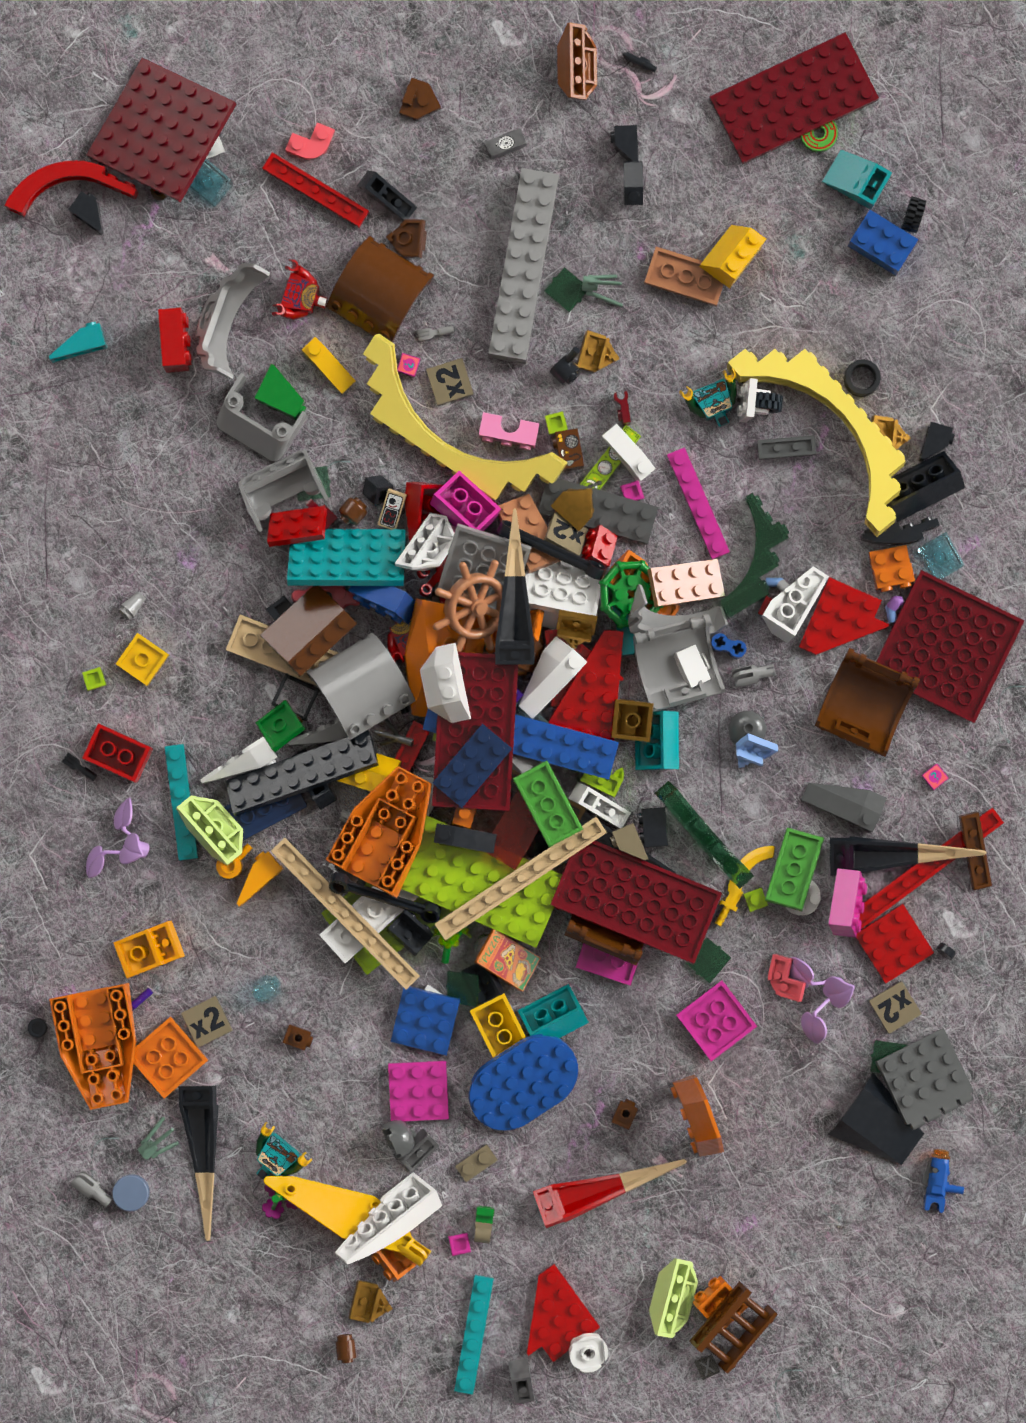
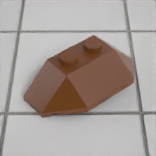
M569 22L557 45L558 85L568 98L586 100L597 86V48L585 25Z

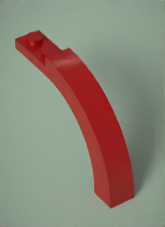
M63 161L47 165L27 176L13 190L4 206L7 210L25 217L32 203L44 191L57 184L74 180L94 182L135 200L138 196V191L135 188L136 186L128 181L122 183L112 174L106 176L107 170L104 166L87 161Z

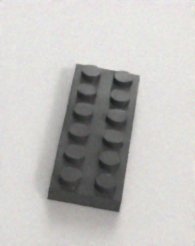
M559 478L553 484L550 482L549 484L546 483L539 512L552 516L555 510L551 505L563 491L590 487ZM592 488L594 513L585 526L595 528L602 525L618 536L648 544L658 507Z

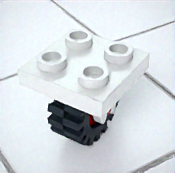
M750 378L739 388L738 396L741 398V405L737 407L739 422L747 423L754 417V414L767 415L769 413L782 412L783 396L771 393L768 390L757 389L758 379Z

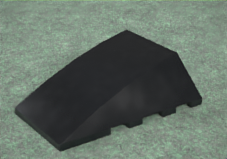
M872 1072L861 1087L863 1088L827 1135L902 1165L924 1133L920 1128L912 1130L909 1124H904L890 1092Z

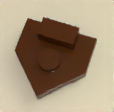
M411 78L403 97L399 114L419 120L432 112L440 110L441 106L430 84Z
M405 219L397 229L386 236L403 258L422 259V253L425 251L426 221Z

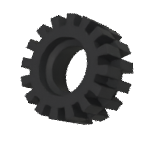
M911 197L902 224L903 230L917 233L925 210L926 200Z

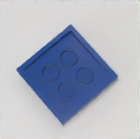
M411 986L407 990L403 988L390 1042L447 1056L460 999Z

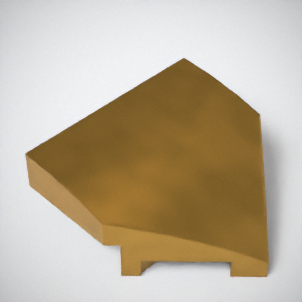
M589 330L585 332L577 360V365L580 369L594 373L620 359L610 344L609 337L606 338L604 335Z
M877 415L872 416L871 422L877 424L880 429L879 432L891 440L892 446L896 450L911 439L900 427L897 419L894 420L890 417Z
M592 488L563 491L551 505L555 511L578 531L586 525L594 513Z
M559 609L556 626L558 630L557 636L563 638L573 649H576L577 645L583 642L589 643L595 633L598 616Z
M357 1280L348 1316L349 1319L366 1323L374 1322L375 1319L392 1310L391 1305L377 1284Z

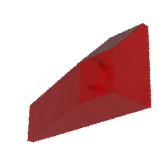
M406 482L405 494L407 496L405 499L409 542L429 513L441 515L430 502L433 495L444 484Z

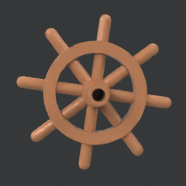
M497 560L491 562L486 574H470L467 564L461 562L459 568L462 578L449 591L441 588L435 590L437 596L446 599L444 606L446 618L434 623L433 629L440 630L449 625L452 630L458 633L460 636L456 643L457 652L462 651L467 638H483L488 650H493L494 648L491 634L498 629L503 592L501 583L493 578L499 565ZM482 583L478 594H476L474 584ZM489 586H491L495 593L485 598ZM497 601L496 609L488 607L489 604ZM457 603L463 605L464 609L456 612ZM485 614L492 616L487 623L484 618ZM468 615L465 625L462 627L458 620ZM477 618L480 628L471 629L475 619Z

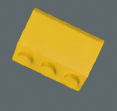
M731 225L699 267L730 289L760 251L766 238L750 227Z
M376 753L379 766L337 781L371 792L397 766L400 767L401 761Z
M505 994L499 995L469 1010L492 1058L526 1038Z

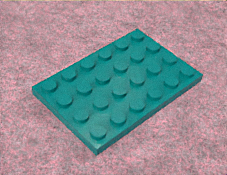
M326 529L324 540L290 544L287 586H404V568L395 566V562L405 549L406 529Z

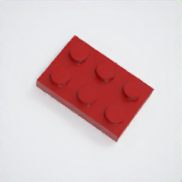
M325 505L271 513L267 537L269 547L324 540L327 517Z

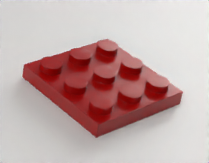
M901 904L863 928L860 932H857L856 936L859 944L885 984L934 953L904 904Z

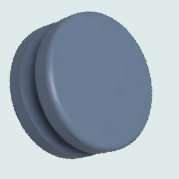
M129 1174L120 1178L115 1183L112 1191L115 1204L124 1211L140 1209L147 1203L150 1195L149 1185L146 1180L135 1174Z

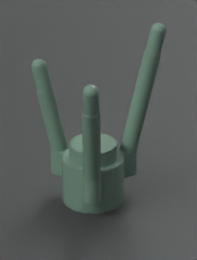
M616 274L583 276L582 291H586V295L596 297L619 307L623 306L622 303L593 292V290L597 291L598 284L622 285V282L599 280L617 278Z
M162 1117L147 1137L140 1142L141 1146L138 1147V1151L146 1160L151 1157L154 1159L159 1154L179 1145L177 1141L156 1151L158 1149L157 1145L174 1131L173 1128L165 1132L156 1141L150 1140L165 1120V1117Z

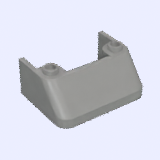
M240 373L224 399L216 424L222 432L269 461L277 462L284 457L308 416L306 412L302 411L293 427L281 422L271 432L240 413V410L243 407L244 400L238 393L247 379L244 374Z
M305 450L297 451L242 478L238 483L245 506L259 532L263 531L260 520L267 519L272 512L271 506L304 490L307 495H317L321 492L324 499H328L321 479Z

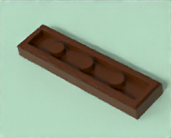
M979 812L959 815L964 848L986 851ZM987 855L966 857L972 890L991 887L992 882Z

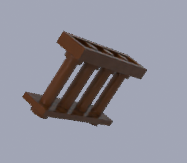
M740 1281L689 1341L701 1353L707 1348L721 1360L718 1365L727 1374L736 1367L737 1362L778 1315L769 1305L763 1309L749 1298L752 1292ZM743 1303L759 1315L752 1324L736 1312ZM731 1318L746 1330L739 1339L724 1328ZM718 1333L733 1344V1347L727 1354L711 1342Z

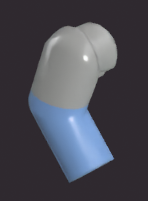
M766 578L765 580L766 587H777L780 593L790 586L783 578Z

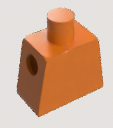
M456 808L451 826L471 829L477 809Z

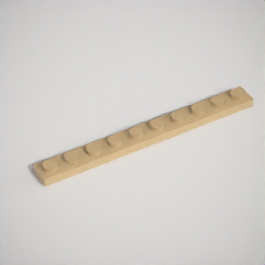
M593 818L582 826L583 830L551 846L435 923L445 940L450 938L606 834L607 832L598 818Z
M286 838L271 850L406 990L420 977L341 894L333 893L329 889V882Z

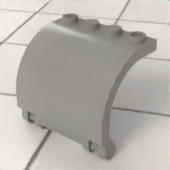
M705 614L697 619L694 617L690 618V620L664 627L652 628L645 633H634L633 644L638 672L647 702L654 703L653 712L725 693V687L719 674L711 645L709 625H712L709 614ZM696 645L705 667L707 665L702 653L708 659L711 668L707 671L711 680L704 683L700 680L698 682L699 685L689 688V683L684 681L673 656L676 652Z
M373 633L367 635V638L364 640H358L355 644L325 662L319 663L315 669L306 671L311 681H314L328 701L349 740L416 701L395 661L382 642Z

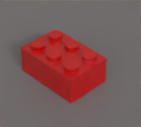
M182 308L158 309L162 366L166 373L189 371V366L192 365V356L188 350V347H191L190 335L186 332V328H189V318Z
M98 723L82 758L138 783L153 748Z

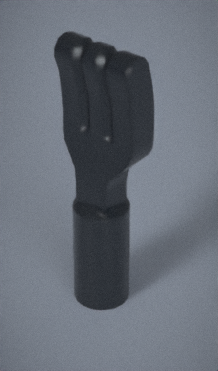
M69 752L61 761L73 770H80L83 775L92 781L98 776L87 767H83L80 760Z

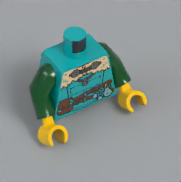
M731 368V375H727L726 370H724L725 378L698 390L692 391V389L686 386L688 392L685 395L680 390L679 394L685 399L690 412L699 418H705L706 421L715 418L719 427L728 424L729 421L725 413L732 410L737 395L736 373L734 369Z
M267 1122L264 1123L257 1139L255 1152L258 1156L257 1161L262 1164L256 1173L261 1179L264 1180L271 1172L275 1176L295 1174L312 1161V1158L310 1160L304 1158V1155L307 1154L306 1152L301 1154L276 1134L274 1126L272 1129H268L266 1127Z

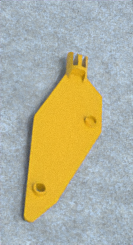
M267 1176L264 1178L266 1186L342 1239H347L350 1234H354L358 1230L357 1226L360 1222H364L370 1216L369 1212L372 1208H376L381 1203L378 1198L372 1195L294 1176ZM410 1232L383 1248L401 1253L419 1267H421L427 1256L431 1253V1250L413 1239Z

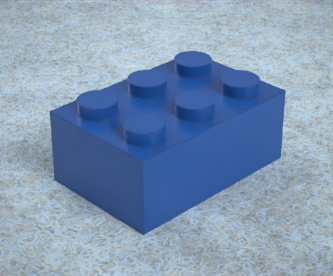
M869 210L850 240L848 247L896 276L918 239L872 210Z
M350 586L348 590L353 595V599L360 603L359 605L368 610L373 608L377 614L383 617L388 615L391 617V620L398 624H401V622L409 624L412 619L415 600L401 589L394 586Z

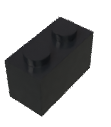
M665 807L641 809L642 813H638L639 825H643V832H640V840L644 844V848L668 846Z

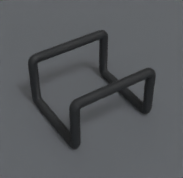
M286 673L271 704L274 707L278 705L276 701L287 678L315 691L304 716L296 713L302 720L307 721L308 714L318 693L321 691L319 688Z

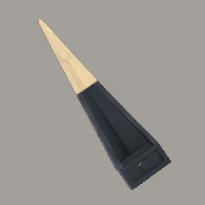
M515 508L512 515L495 643V665L535 664L534 636L517 510Z
M850 836V838L830 837V876H836L837 868L866 873L917 863L982 856L986 854V851Z
M178 1086L179 1108L195 1171L205 1239L209 1241L211 1236L219 1107L217 1105L216 1086Z

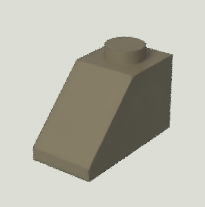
M634 823L611 832L612 837L609 838L614 848L617 847L619 851L644 861L648 859Z

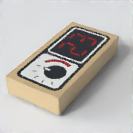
M388 489L378 521L379 526L391 530L397 529L407 494Z

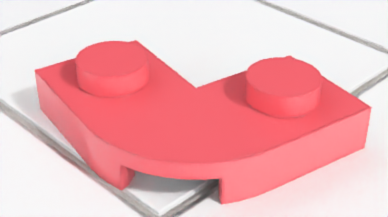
M317 123L310 139L292 133L285 151L305 160L318 158L326 153L335 129Z
M773 954L768 980H770L776 994L802 1002L806 983L789 978L793 959Z

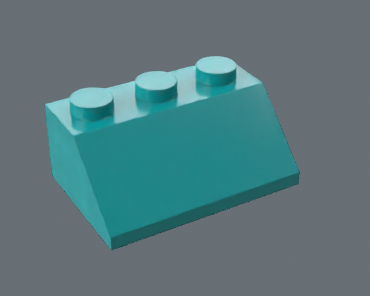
M654 711L650 742L635 740V770L679 769V712Z
M569 984L518 1010L530 1036L543 1034V1036L561 1038L589 1023Z

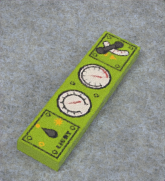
M627 425L622 429L635 444L641 438L637 432ZM610 446L580 485L601 490L621 464L620 459Z

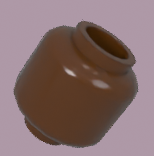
M357 497L354 499L348 498L339 508V513L342 515L340 519L346 525L350 523L358 525L367 515V506Z

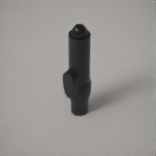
M629 52L623 53L624 59L645 70L656 72L657 67L651 64L647 58L642 56L639 58Z

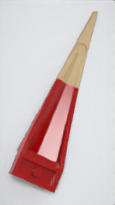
M682 1159L619 1174L551 1184L533 1191L544 1225L548 1228L562 1222L566 1223L685 1164L687 1161Z

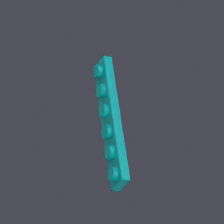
M184 744L164 746L179 861L198 858L196 838L187 829L176 809L177 806L191 796Z
M476 1274L474 1276L454 1389L456 1392L472 1395L474 1393L494 1281L492 1277Z

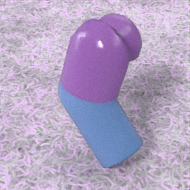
M893 596L885 606L888 624L894 623L897 620L896 610L904 604V599L901 596Z

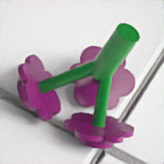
M264 1186L265 1191L272 1197V1199H268L262 1205V1210L266 1212V1217L280 1218L281 1213L284 1212L281 1200L287 1202V1208L294 1210L298 1208L268 1186Z

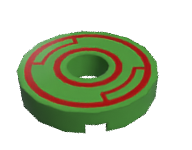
M834 121L819 128L824 131V136L821 138L815 137L814 130L801 136L803 145L812 152H824L833 147L838 136L837 125Z

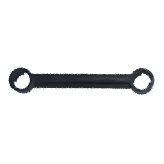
M502 520L497 533L504 538L510 539L512 522ZM519 529L522 543L583 570L585 574L593 579L602 580L607 569L603 564L594 560L588 561Z
M336 872L331 875L329 889L333 893L343 894L348 891L420 914L421 919L427 923H435L440 919L441 906L429 901L421 904L399 896L395 898L386 892L352 882L349 876L342 872Z

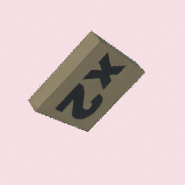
M462 358L426 369L437 406L474 395Z
M555 511L552 514L544 540L580 556L588 528L583 527L578 531Z
M902 981L868 1000L888 1034L922 1014Z
M216 996L181 1013L198 1048L233 1031Z

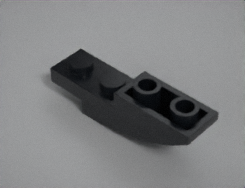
M927 517L920 520V524L914 525V523H909L902 526V530L899 523L893 524L878 537L870 529L864 530L865 534L860 538L861 541L877 545L911 544L922 541L924 539L922 532L937 528L940 524L938 518L932 519V517Z

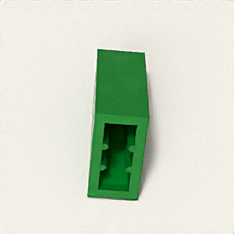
M271 364L255 396V400L297 420L302 411H306L305 402L275 365Z

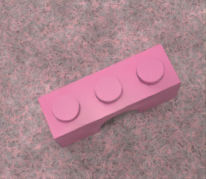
M483 412L479 430V438H482V441L493 443L494 440L501 442L503 446L512 447V444L519 445V448L523 450L535 449L539 423L521 420L517 431L508 433L501 427L502 416Z

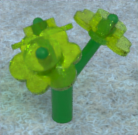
M467 926L446 940L437 928L434 929L433 937L440 935L438 943L444 946L442 963H449L451 948L458 947V939L463 933L469 938L472 937L468 933L470 929Z

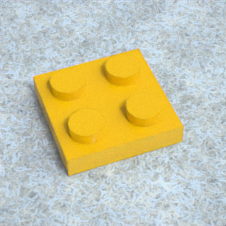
M137 633L116 662V665L148 686L169 657V654Z

